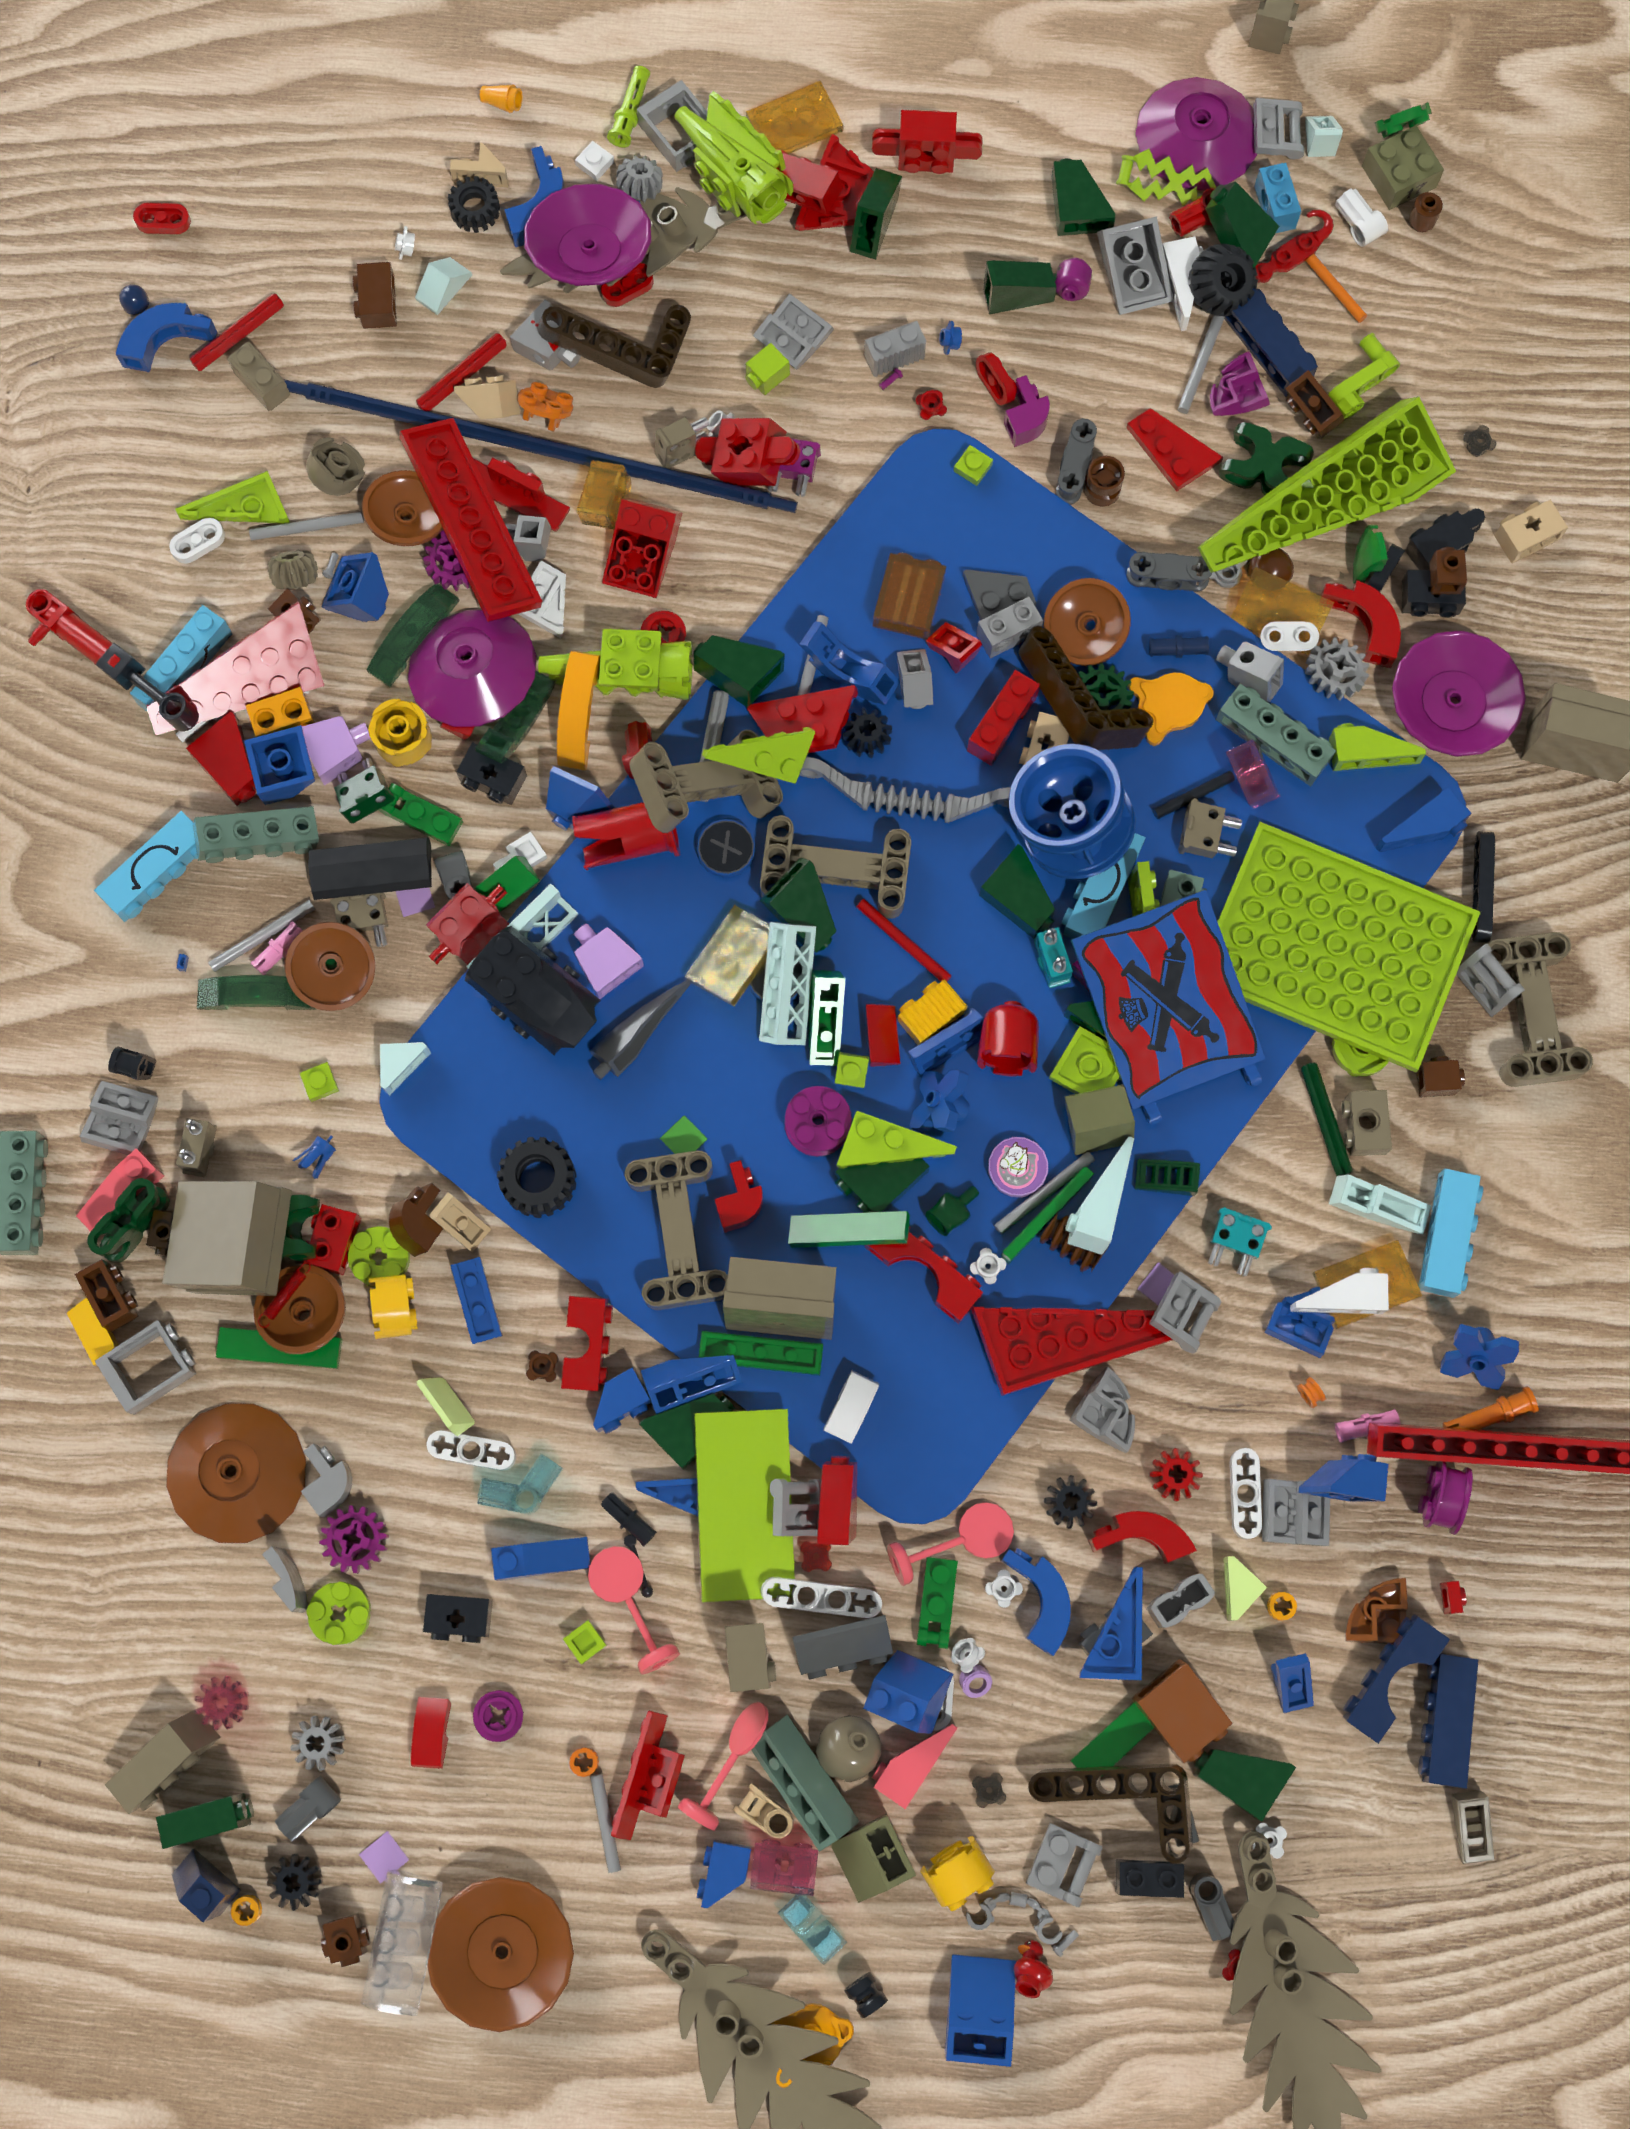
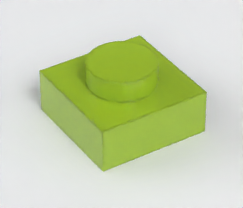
M969 445L954 466V472L978 486L993 465V459Z
M840 1052L835 1083L864 1088L869 1057Z
M328 1062L300 1072L311 1102L339 1092Z
M589 1620L563 1638L581 1665L607 1646Z

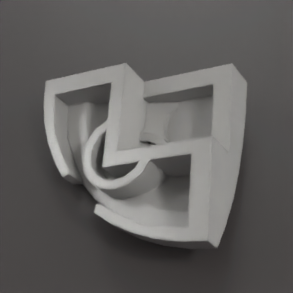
M1105 1367L1092 1383L1076 1407L1070 1421L1100 1441L1127 1453L1134 1437L1135 1415L1128 1414L1129 1409L1125 1400L1129 1399L1130 1395L1121 1379L1109 1367Z

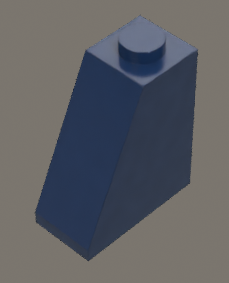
M195 1848L191 1850L172 1873L179 1902L203 1923L220 1916L241 1891L238 1886Z

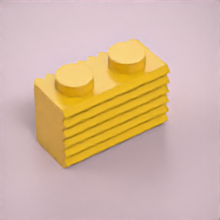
M945 979L940 983L936 981L930 983L922 991L924 995L917 1001L910 999L899 1009L901 1013L898 1015V1022L917 1045L943 1031L961 1017L968 1007Z

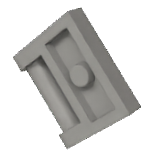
M1256 98L1253 104L1255 153L1282 155L1293 160L1302 158L1304 156V146L1301 144L1300 116L1303 113L1302 103L1289 100ZM1284 114L1289 117L1290 142H1284Z
M1486 943L1459 966L1456 975L1487 1013L1493 1017L1524 992L1525 989L1520 983H1515L1491 952L1493 950Z
M1178 1272L1172 1278L1149 1324L1179 1343L1180 1347L1186 1352L1196 1353L1200 1346L1199 1339L1213 1311L1218 1310L1221 1300L1182 1272ZM1199 1300L1202 1308L1189 1333H1187L1183 1329Z
M774 1479L771 1482L770 1493L774 1497L773 1536L818 1535L821 1479H811L808 1482H787L785 1479ZM789 1495H809L810 1504H789Z
M1049 1823L1026 1884L1079 1908L1083 1899L1080 1895L1096 1855L1100 1856L1103 1846ZM1078 1846L1085 1850L1070 1888L1066 1891L1061 1889L1060 1885L1074 1850Z

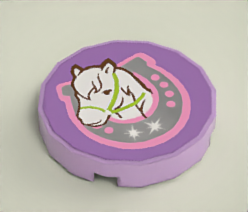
M1012 1137L1003 1140L993 1149L988 1160V1174L992 1183L1001 1193L1010 1197L1023 1198L1034 1193L1043 1185L1048 1174V1160L1045 1152L1036 1142L1025 1137Z

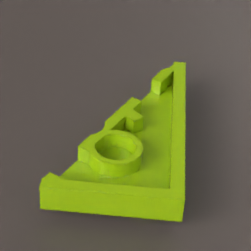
M268 471L175 509L180 520L213 518L217 521L283 524L290 522Z
M805 727L803 731L789 734L780 732L770 737L760 736L742 740V743L735 745H716L710 749H704L702 756L709 760L796 784L816 731L810 727Z
M856 1111L837 1162V1167L847 1168V1166L876 1165L881 1162L894 1163L911 1161L917 1158L945 1157L946 1155L955 1154L957 1146Z

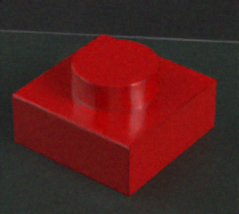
M1459 1581L1440 1583L1444 1614L1464 1613L1463 1606H1466L1467 1603L1465 1589L1460 1587Z

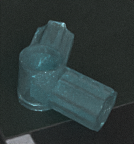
M540 1454L520 1485L483 1478L479 1488L477 1504L531 1515L540 1508L542 1500L563 1471V1468L543 1454ZM524 1492H531L534 1497L533 1504L529 1508H521L518 1503L519 1496Z

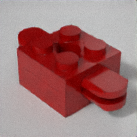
M901 110L900 129L878 128L873 131L872 152L875 155L899 156L898 170L909 173H916L918 171L936 174L953 173L954 159L977 160L981 157L983 138L980 133L956 132L957 112Z
M722 418L718 437L700 438L695 447V454L706 465H712L711 473L722 482L739 486H776L780 465H794L799 459L800 447L793 439L786 436L787 431L771 418Z

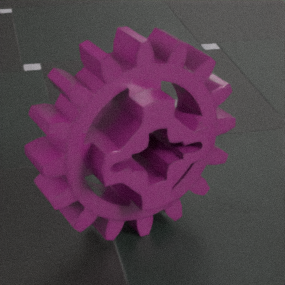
M441 531V539L433 538L431 540L433 547H425L428 556L423 557L425 566H427L425 568L427 575L432 576L435 585L442 581L444 590H447L449 585H453L454 590L458 591L461 584L468 589L470 586L445 532ZM437 561L443 566V572L437 567Z
M349 1505L348 1513L339 1508L337 1509V1519L327 1518L331 1526L330 1528H321V1532L327 1534V1538L320 1540L319 1544L325 1545L328 1548L322 1553L323 1557H333L330 1566L336 1567L341 1563V1572L344 1573L352 1566L353 1573L359 1574L360 1566H363L366 1570H371V1560L381 1561L380 1556L377 1554L379 1551H387V1547L381 1545V1542L388 1539L389 1535L380 1531L386 1526L385 1522H375L379 1514L373 1512L367 1516V1507L362 1506L357 1513L355 1506ZM354 1519L351 1521L350 1526L342 1530L338 1529L345 1521ZM366 1523L373 1530L374 1540L370 1539L366 1532ZM356 1534L361 1540L359 1544H353L352 1546V1543L348 1541L349 1535ZM334 1539L338 1540L342 1547L341 1555L335 1548ZM365 1549L370 1550L365 1557L355 1560L358 1553Z

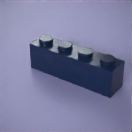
M1253 288L1255 294L1251 300L1247 298V304L1243 307L1238 305L1237 310L1232 311L1233 315L1225 316L1224 319L1284 396L1287 397L1285 388L1308 370L1314 376L1318 366L1314 356L1306 352L1300 345L1298 336L1293 331H1289L1285 326L1279 312L1273 310L1266 302L1263 292L1260 289Z
M1440 1654L1433 1665H1428L1427 1676L1431 1679L1430 1692H1426L1424 1708L1428 1711L1427 1724H1423L1421 1732L1422 1743H1425V1754L1420 1756L1418 1772L1419 1775H1422V1782L1467 1789L1479 1659Z

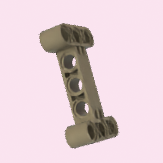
M743 730L727 746L742 743V740L759 736L751 730ZM656 742L646 743L630 760L629 764L651 822L657 830L663 833L671 832L687 817L689 813L688 802L741 795L749 813L756 818H764L783 800V793L776 778L716 761L672 766L665 749Z
M779 815L769 821L760 879L761 897L768 892L766 890L768 885L776 884L799 858L810 860L814 864L820 883L879 890L878 911L889 919L896 918L902 913L911 850V837L905 830L893 829L889 831L885 838L883 854L793 844L794 826L788 817ZM777 828L788 830V834L784 837H777L773 832ZM894 841H900L904 843L905 848L894 850L890 844ZM779 855L785 859L783 864L773 865L770 862L773 856ZM890 869H898L902 875L899 878L893 879L887 875V872ZM887 897H894L899 903L894 907H889L884 904L883 900Z
M1554 932L1491 941L1488 945L1493 951L1501 955L1502 959L1498 962L1506 971H1510V977L1515 983H1520L1525 989L1524 992L1515 998L1525 1053L1512 1056L1502 1065L1500 1069L1501 1080L1508 1086L1518 1087L1580 1078L1591 1069L1593 1057L1583 1047L1562 1049L1547 966L1558 964L1569 954L1571 950L1570 939L1563 933ZM1548 944L1556 945L1559 948L1560 954L1552 953L1549 950ZM1519 947L1528 949L1531 958L1522 956ZM1570 1058H1576L1580 1061L1581 1070L1575 1069L1571 1065ZM1541 1061L1548 1062L1551 1065L1552 1073L1543 1071ZM1511 1065L1519 1066L1522 1069L1523 1076L1514 1075L1511 1071Z
M696 1150L634 1160L625 1169V1178L632 1190L637 1192L656 1190L669 1277L652 1279L642 1289V1296L646 1305L653 1310L677 1308L724 1299L728 1275L721 1270L714 1269L701 1272L699 1270L687 1185L707 1181L713 1173L711 1158L703 1151ZM697 1160L705 1161L707 1163L706 1170L702 1173L693 1172L691 1170L693 1162ZM666 1165H674L677 1168V1173L671 1178L661 1175V1170ZM638 1169L647 1172L646 1179L640 1183L631 1180L632 1173ZM712 1279H723L725 1281L724 1289L720 1292H712L708 1288ZM682 1284H693L695 1286L694 1294L690 1297H682L678 1293L679 1287ZM656 1287L662 1288L665 1291L664 1298L659 1302L650 1301L648 1298L649 1292Z

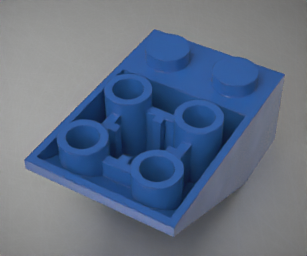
M952 1954L944 2053L946 2061L1011 2067L1016 1977L1014 1965L1016 1960Z

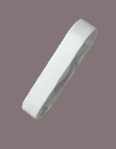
M442 1430L432 1433L427 1440L428 1452L433 1457L441 1460L500 1471L510 1469L516 1461L514 1448L502 1441L464 1434L455 1436L452 1432ZM441 1437H445V1442L456 1445V1438L461 1439L457 1446V1457H452L455 1451L451 1449H443L442 1453L438 1454V1448L434 1447V1442L440 1441ZM469 1442H476L480 1447L478 1457L471 1460L465 1458L463 1454L464 1446ZM486 1444L491 1445L489 1448L491 1452L498 1453L501 1451V1448H505V1453L510 1455L509 1460H503L502 1465H498L496 1458L487 1456L488 1462H482L486 1456Z
M1242 1448L1235 1451L1230 1458L1232 1529L1239 1538L1251 1539L1256 1537L1262 1529L1260 1460L1255 1451L1249 1448ZM1242 1454H1246V1458L1253 1462L1251 1466L1247 1467V1476L1254 1475V1481L1250 1479L1237 1481V1476H1243V1467L1237 1465V1460L1242 1458ZM1241 1485H1249L1254 1490V1498L1251 1502L1245 1503L1238 1498L1237 1491ZM1255 1506V1512H1248L1249 1521L1255 1523V1528L1250 1529L1249 1534H1246L1245 1529L1239 1527V1522L1245 1519V1511L1239 1513L1238 1507L1249 1508Z

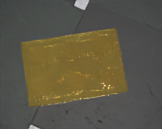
M821 80L746 111V117L758 133H763L775 149H781L787 154L831 137V134L835 135L844 131V125Z
M1254 567L1231 618L1240 625L1260 634L1265 625L1275 621L1310 622L1317 627L1320 633L1334 602ZM1272 631L1269 638L1279 641L1281 634L1278 631ZM1301 631L1299 633L1300 641L1307 642L1310 639V633L1308 631ZM1311 650L1299 652H1302L1309 656Z
M734 905L686 973L685 978L692 984L735 1006L766 961L770 924Z
M1399 1240L1312 1273L1317 1285L1322 1290L1353 1274L1360 1273L1362 1268H1377L1379 1273L1388 1274L1389 1309L1422 1296ZM1329 1313L1335 1319L1334 1326L1336 1329L1375 1315Z

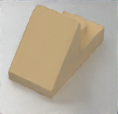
M480 142L478 161L468 158L460 160L451 159L450 172L453 184L457 185L456 182L459 180L462 183H466L465 177H470V181H474V176H478L480 182L484 178L488 180L489 185L492 183L494 187L508 188L509 182L506 168L482 142Z
M449 1192L429 1214V1217L439 1224L444 1231L471 1252L476 1249L491 1231V1228Z

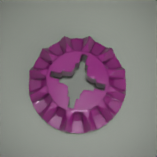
M496 1690L485 1694L479 1699L474 1708L473 1722L477 1732L483 1738L492 1742H502L514 1737L522 1727L524 1712L520 1701L510 1692ZM491 1704L498 1710L510 1708L504 1716L507 1727L500 1722L487 1724L494 1716Z

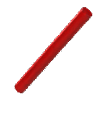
M865 899L859 902L856 907L938 980L942 981L945 979L947 982L952 977L950 973Z

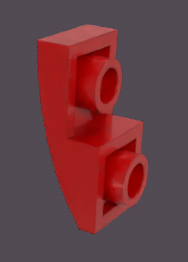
M418 1697L411 1746L412 1767L443 1769L449 1739L446 1735L451 1709L449 1699Z

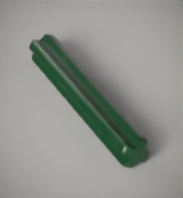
M1316 1062L1305 1064L1302 1066L1301 1072L1336 1176L1350 1175L1353 1169L1318 1064Z

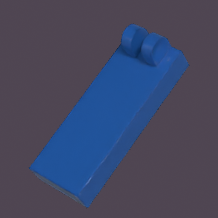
M973 1008L966 1009L963 1019L908 1051L913 1066L920 1076L923 1075V1072L930 1071L980 1040L983 1017L977 1010Z
M481 1257L450 1265L472 1344L503 1336Z

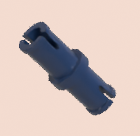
M1176 635V638H1150V657L1176 655V658H1182L1183 655H1208L1209 638L1208 636L1182 638V635Z

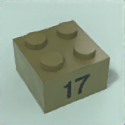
M1417 125L1369 147L1362 164V168L1388 210L1408 202L1422 193L1437 188L1444 168Z

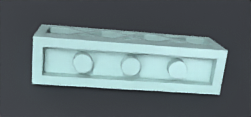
M550 884L507 927L512 926L527 939L528 932L533 927H545V937L540 942H531L541 950L544 946L546 947L578 916V913L560 896V892ZM558 903L568 915L561 922H549V911ZM545 916V922H539ZM549 927H555V928L549 933ZM473 960L466 966L467 969H469Z
M770 922L759 1041L776 1045H805L816 926ZM797 931L805 932V943L800 949L796 945ZM799 961L802 965V974L796 979L793 975V967ZM797 991L800 996L799 1004L793 1009L790 1005V999L793 993ZM794 1021L797 1025L796 1038H787L788 1026Z

